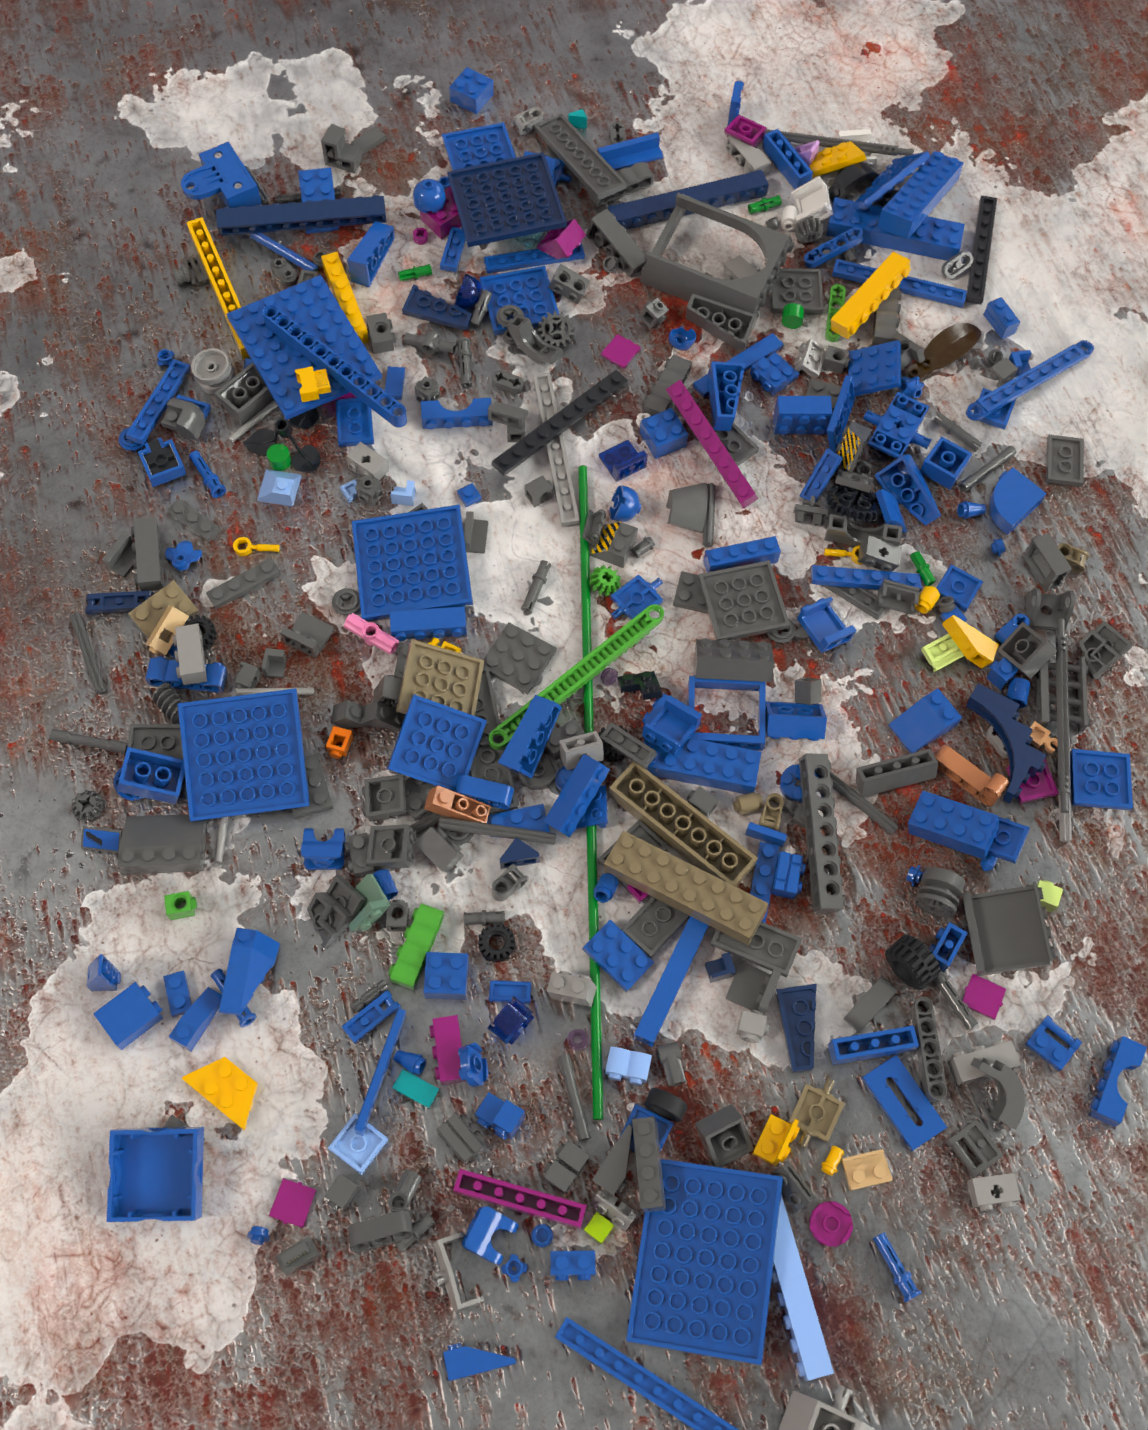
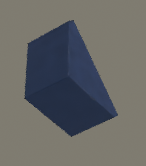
M516 837L501 856L500 869L508 868L514 863L517 866L540 863L539 852Z

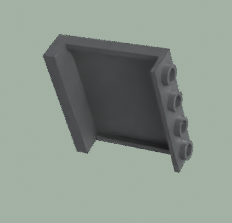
M1036 881L1031 886L974 895H970V892L962 893L978 976L1053 966V959H1056L1054 946L1050 947L1048 939H1052L1050 926H1045L1044 919H1048L1046 907H1041L1040 900L1044 899L1041 887L1037 888Z

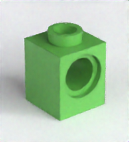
M189 891L164 895L166 915L170 920L195 916L194 909H197L196 897H193ZM181 902H186L182 909H177Z

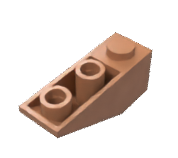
M438 785L429 791L424 807L425 810L441 816L487 823L491 808L490 805Z

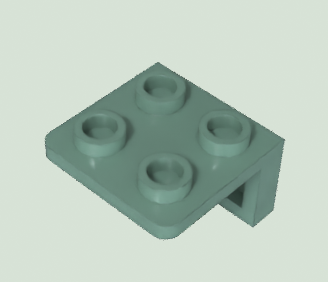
M371 873L367 874L355 887L366 898V901L359 910L358 915L348 925L352 932L359 930L364 932L370 929L391 906L374 875Z

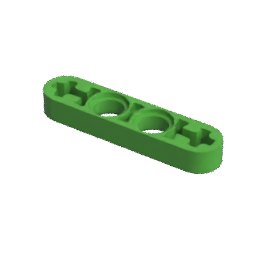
M840 284L833 285L829 295L825 338L830 342L838 341L841 336L837 333L833 335L831 331V318L845 304L846 289ZM836 292H839V298H836ZM838 304L840 308L836 309L832 305Z

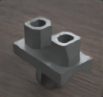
M811 495L810 500L803 499V505L795 504L793 510L795 522L805 523L806 515L813 516L811 525L821 527L824 518L827 516L828 509L816 508L821 506V502L815 501V496Z

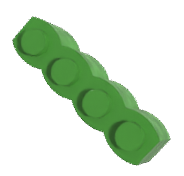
M422 903L419 908L414 909L412 914L414 921L411 927L408 926L404 934L406 941L404 945L399 946L396 953L398 960L389 969L388 975L391 976V982L415 990L426 964V952L431 951L443 922L444 911Z

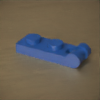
M389 991L381 994L341 1026L354 1044L392 1014L396 1013L397 1009L401 1008L400 1004L394 1002L391 998L392 995ZM385 1003L388 1008L383 1011L380 1006Z

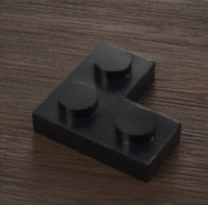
M654 671L625 674L617 677L621 693L640 690L643 700L662 698V690Z

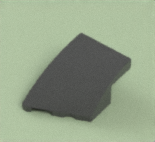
M707 483L669 491L666 508L670 509L667 524L699 533L703 532L707 510Z
M1103 621L1095 630H1091L1079 642V646L1095 680L1109 670L1134 645L1106 621Z
M341 875L334 877L327 892L315 893L307 908L309 916L313 920L315 931L319 932L323 941L321 946L324 949L333 944L345 931L366 901V898Z

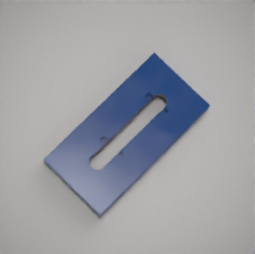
M897 1055L861 1078L911 1151L947 1128ZM887 1078H892L921 1119V1126H917L891 1088L888 1087Z

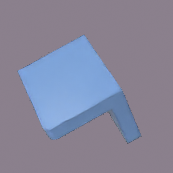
M407 480L406 488L394 487V491H391L390 494L392 504L413 506L416 493L415 481Z

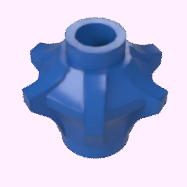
M918 376L913 378L902 377L901 387H898L902 394L912 399L919 398L922 395L924 383L919 382Z

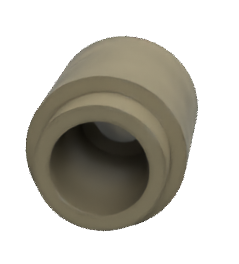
M755 792L736 796L735 801H733L734 810L740 815L757 812L764 806L761 794H756Z

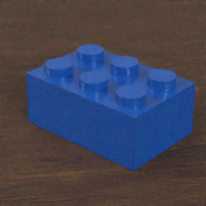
M777 396L773 413L774 434H826L832 416L831 396Z
M127 747L116 791L176 805L185 772L184 760Z

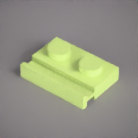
M949 634L921 648L928 663L932 665L934 672L964 657V654Z

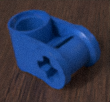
M1024 614L1015 615L995 634L994 638L1003 644L1022 622L1029 625V618Z

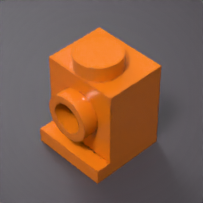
M333 726L326 744L327 752L330 753L331 757L340 759L341 756H347L351 742L354 740L352 731Z

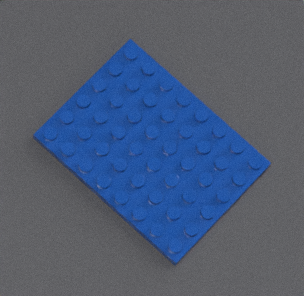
M321 275L226 314L227 319L286 420L350 392L327 374L331 392L319 394L320 399L302 402L299 391L302 384L297 382L295 370L312 366L313 371L321 369L265 325L262 311L267 305H274L371 381L376 382L382 379L381 372Z
M661 1159L666 1210L645 1212L626 1341L762 1365L783 1177Z

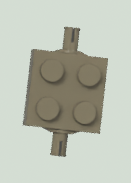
M829 1078L826 1079L823 1089L805 1084L788 1121L791 1124L794 1119L799 1120L797 1127L800 1128L803 1134L798 1145L801 1146L803 1144L802 1147L804 1148L807 1147L810 1137H816L826 1143L829 1141L845 1103L836 1099L830 1093L835 1081L832 1080L830 1082L831 1079Z

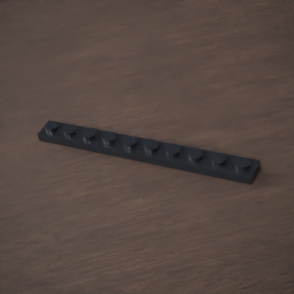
M617 370L613 371L495 458L491 465L504 477L625 387L628 380Z

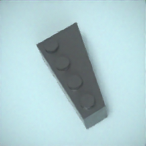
M605 209L591 219L586 237L588 239L593 238L596 241L595 245L598 248L602 247L607 257L615 256L619 260V268L629 277L641 271L646 263V253L637 246L636 241L618 223L614 214Z

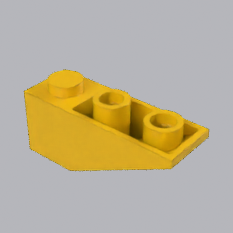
M952 615L942 623L966 659L980 668H984L993 662L999 646L998 643L955 615Z

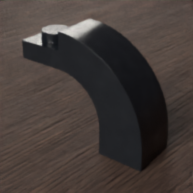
M867 162L855 163L834 178L836 182L828 189L829 198L834 202L835 197L844 199L854 188L860 185L871 187V183L880 174Z

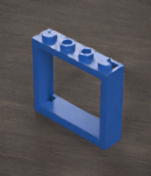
M695 675L689 676L687 706L693 709L695 704V688L759 691L758 736L694 732L690 738L763 751L765 746L766 682L695 678Z

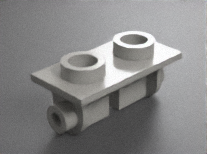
M600 1189L590 1205L599 1214L610 1219L616 1227L626 1231L637 1216L633 1213L634 1210L623 1202L618 1207L615 1206L618 1198L608 1191Z

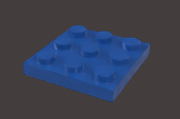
M899 340L849 351L848 376L853 378L855 396L901 387V343Z
M1071 749L1072 805L1131 811L1133 799L1130 754Z

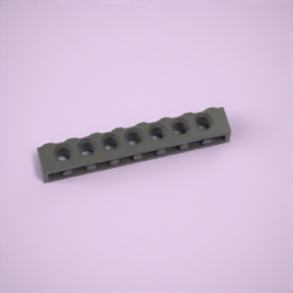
M806 753L799 759L813 913H836L844 909L845 898L842 895L841 858L838 856L839 839L836 836L837 820L834 817L835 800L832 798L833 781L830 779L831 762L828 760V754ZM814 772L819 775V778L815 776ZM816 791L821 794V797L817 795ZM818 810L823 813V816L818 813ZM820 829L825 832V836L821 834ZM822 848L826 850L827 855L822 852ZM824 867L829 871V875L825 873ZM826 887L830 889L831 895L827 893Z

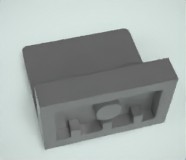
M302 612L291 629L284 627L280 634L283 643L313 658H317L335 629L333 626Z
M740 962L726 995V1000L749 1010L760 1011L764 1015L781 972L773 969L772 973L769 974L744 962Z

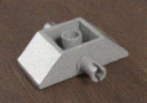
M838 1385L832 1405H827L792 1390L778 1430H826L830 1427L831 1430L876 1429L846 1414L845 1408L852 1391Z

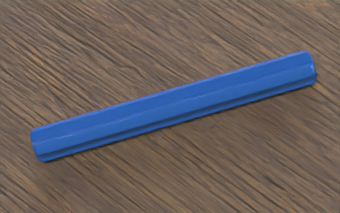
M249 234L253 240L304 270L318 271L316 264L265 234Z

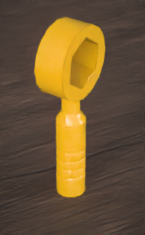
M240 537L233 543L235 553L242 557L249 555L252 549L267 552H279L280 550L279 545H252L251 541L246 537ZM240 544L248 545L245 550L238 549Z
M860 545L854 547L852 552L824 548V556H851V560L855 564L862 565V563L858 562V557L855 554L859 552Z

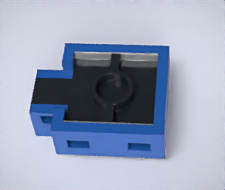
M160 437L144 443L146 449L138 451L152 487L187 475L172 439L163 442Z

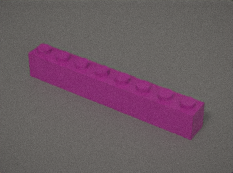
M678 380L665 389L743 509L758 500L756 493L682 381Z

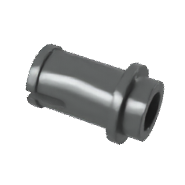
M649 536L647 538L644 537L643 541L632 548L631 551L634 556L636 555V558H639L649 549L652 550L655 542Z

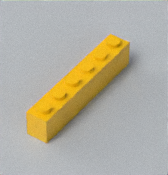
M893 251L831 318V331L846 339L855 334L858 327L867 321L869 315L878 309L879 304L888 298L890 292L899 286L904 277L906 278L911 271L910 260Z
M338 252L321 256L323 269L335 299L362 343H368L367 328Z

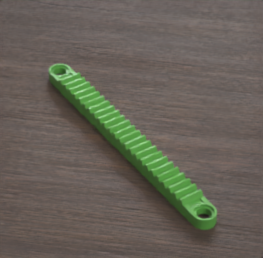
M656 604L648 606L537 696L554 701L559 705L565 702L579 688L581 689L584 684H587L590 679L592 680L600 671L605 670L607 666H610L612 662H615L618 657H621L623 653H626L629 648H632L634 644H637L640 639L642 640L645 635H648L651 630L663 621V608ZM652 611H656L660 616L652 618L649 614ZM531 700L491 731L489 734V744L493 749L502 750L507 747ZM500 735L504 738V741L498 744L493 741V738Z

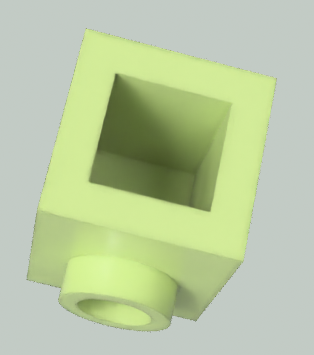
M1040 880L1037 883V888H1042L1044 898L1040 900L1041 907H1046V911L1052 913L1059 905L1063 889L1054 886L1050 881Z

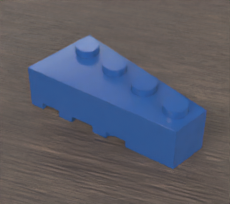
M375 221L348 257V274H350L352 283L370 288L395 239L393 226Z
M711 361L707 378L713 430L731 431L736 416L746 363Z
M535 695L498 763L513 772L532 779L562 707L554 701Z

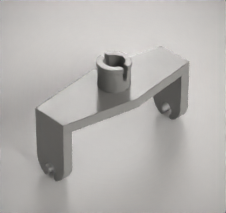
M463 1232L434 1242L440 1271L433 1272V1280L437 1279L434 1282L436 1287L445 1284L454 1312L484 1301L483 1296L461 1303L455 1278L444 1245L465 1237Z

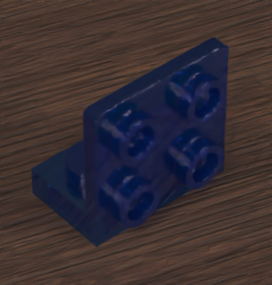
M626 440L599 453L598 457L613 479L618 482L646 468L648 455L644 450L638 453L630 441Z

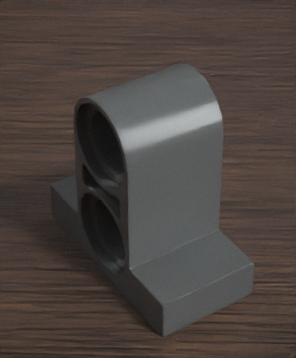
M900 333L894 336V340H899L901 343V370L912 360L918 363L925 360L922 347Z

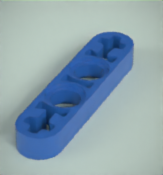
M853 227L807 252L804 255L805 266L810 269L816 268L858 245L864 239L863 230L860 227ZM841 241L845 242L843 246L837 245ZM826 249L831 251L828 254L822 253Z

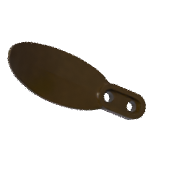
M959 323L944 329L925 348L923 352L925 360L921 363L915 362L906 370L904 377L913 378L918 376L919 382H921L933 370L941 369L954 363L975 346L981 337V330L969 323Z

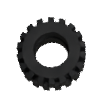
M904 934L885 951L886 960L893 972L905 984L915 990L920 991L924 989L941 972L939 963L930 949L911 935Z

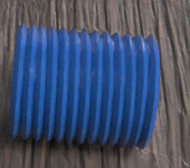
M1013 678L1009 681L1007 698L1020 704L1019 708L1026 707L1030 682L1024 678Z
M382 869L373 873L388 900L394 898L398 894V890L389 870Z

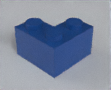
M488 1092L476 1111L475 1118L478 1119L477 1123L486 1129L488 1127L494 1129L495 1135L501 1139L506 1140L508 1138L512 1140L525 1119V1111L510 1101L505 1100L504 1102Z

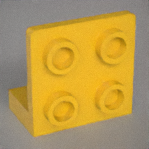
M770 1114L752 1154L774 1166L779 1162L783 1163L791 1150V1147L788 1146L789 1142L792 1143L793 1139L795 1140L800 1130L797 1127L799 1120L794 1119L789 1124Z

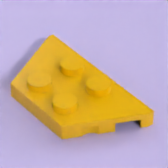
M851 141L843 142L837 146L820 151L809 168L813 172V178L865 161L867 158L865 153Z
M223 1057L181 1078L240 1128L246 1129L249 1111H251L253 1096L256 1093L258 1084L230 1060Z

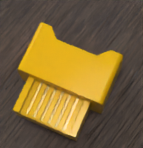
M312 366L295 370L297 382L302 384L299 390L302 402L320 399L319 394L331 392L326 369L313 371Z

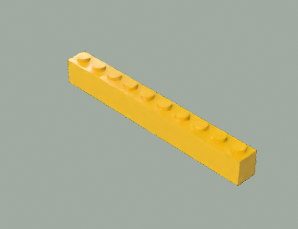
M203 217L186 222L191 239L242 359L245 362V358L250 357L226 315L241 308Z

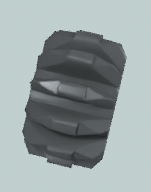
M806 218L796 224L795 235L800 243H813V241H818L823 236L824 228L818 218Z

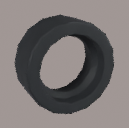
M651 1088L645 1100V1106L651 1111L675 1122L682 1121L688 1107L677 1096L659 1088Z

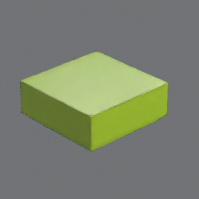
M596 1212L584 1231L602 1244L614 1227V1224Z

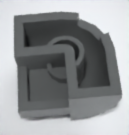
M174 397L171 398L167 403L168 410L161 421L162 427L178 431L180 436L197 441L205 424L204 413L192 402Z

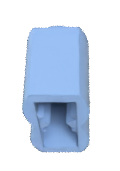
M610 1047L605 1074L609 1075L611 1080L621 1081V1078L630 1080L629 1083L640 1086L642 1083H647L652 1055Z

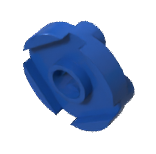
M799 764L791 765L782 773L780 791L786 799L792 802L794 800L803 803L801 786H795L796 780H801Z
M476 1043L467 1044L458 1049L461 1065L459 1076L472 1087L484 1085L483 1081L488 1079L487 1060L481 1057L479 1052H483V1050Z

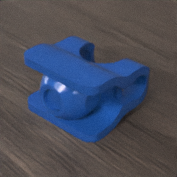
M314 828L304 829L301 855L304 858V867L307 870H341L344 867V843H346L344 828H336L333 837L323 842L316 839Z
M480 1207L462 1240V1246L483 1259L500 1265L503 1256L492 1247V1234L498 1229L515 1233L519 1225L490 1207Z

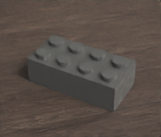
M696 639L694 655L695 678L772 682L774 668L772 644L764 641Z

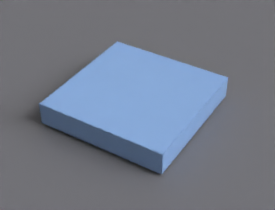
M354 1113L328 1149L363 1175L389 1139L369 1123L364 1135H357L354 1127L359 1115Z

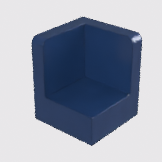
M730 952L722 954L720 959L705 963L710 983L734 977L736 973Z

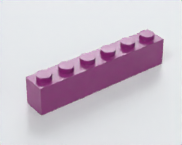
M459 1169L453 1189L454 1194L578 1230L581 1229L587 1206L463 1169Z

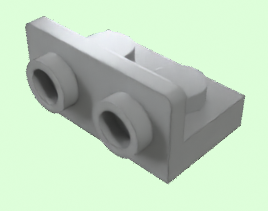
M811 338L806 343L803 342L798 349L799 355L794 362V369L797 372L803 370L816 378L820 374L827 348Z

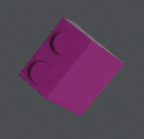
M572 219L567 221V227L550 230L536 247L556 259H566L573 254V249L582 243V239L586 234L576 220Z

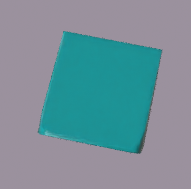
M583 109L568 113V121L575 128L587 129V116Z

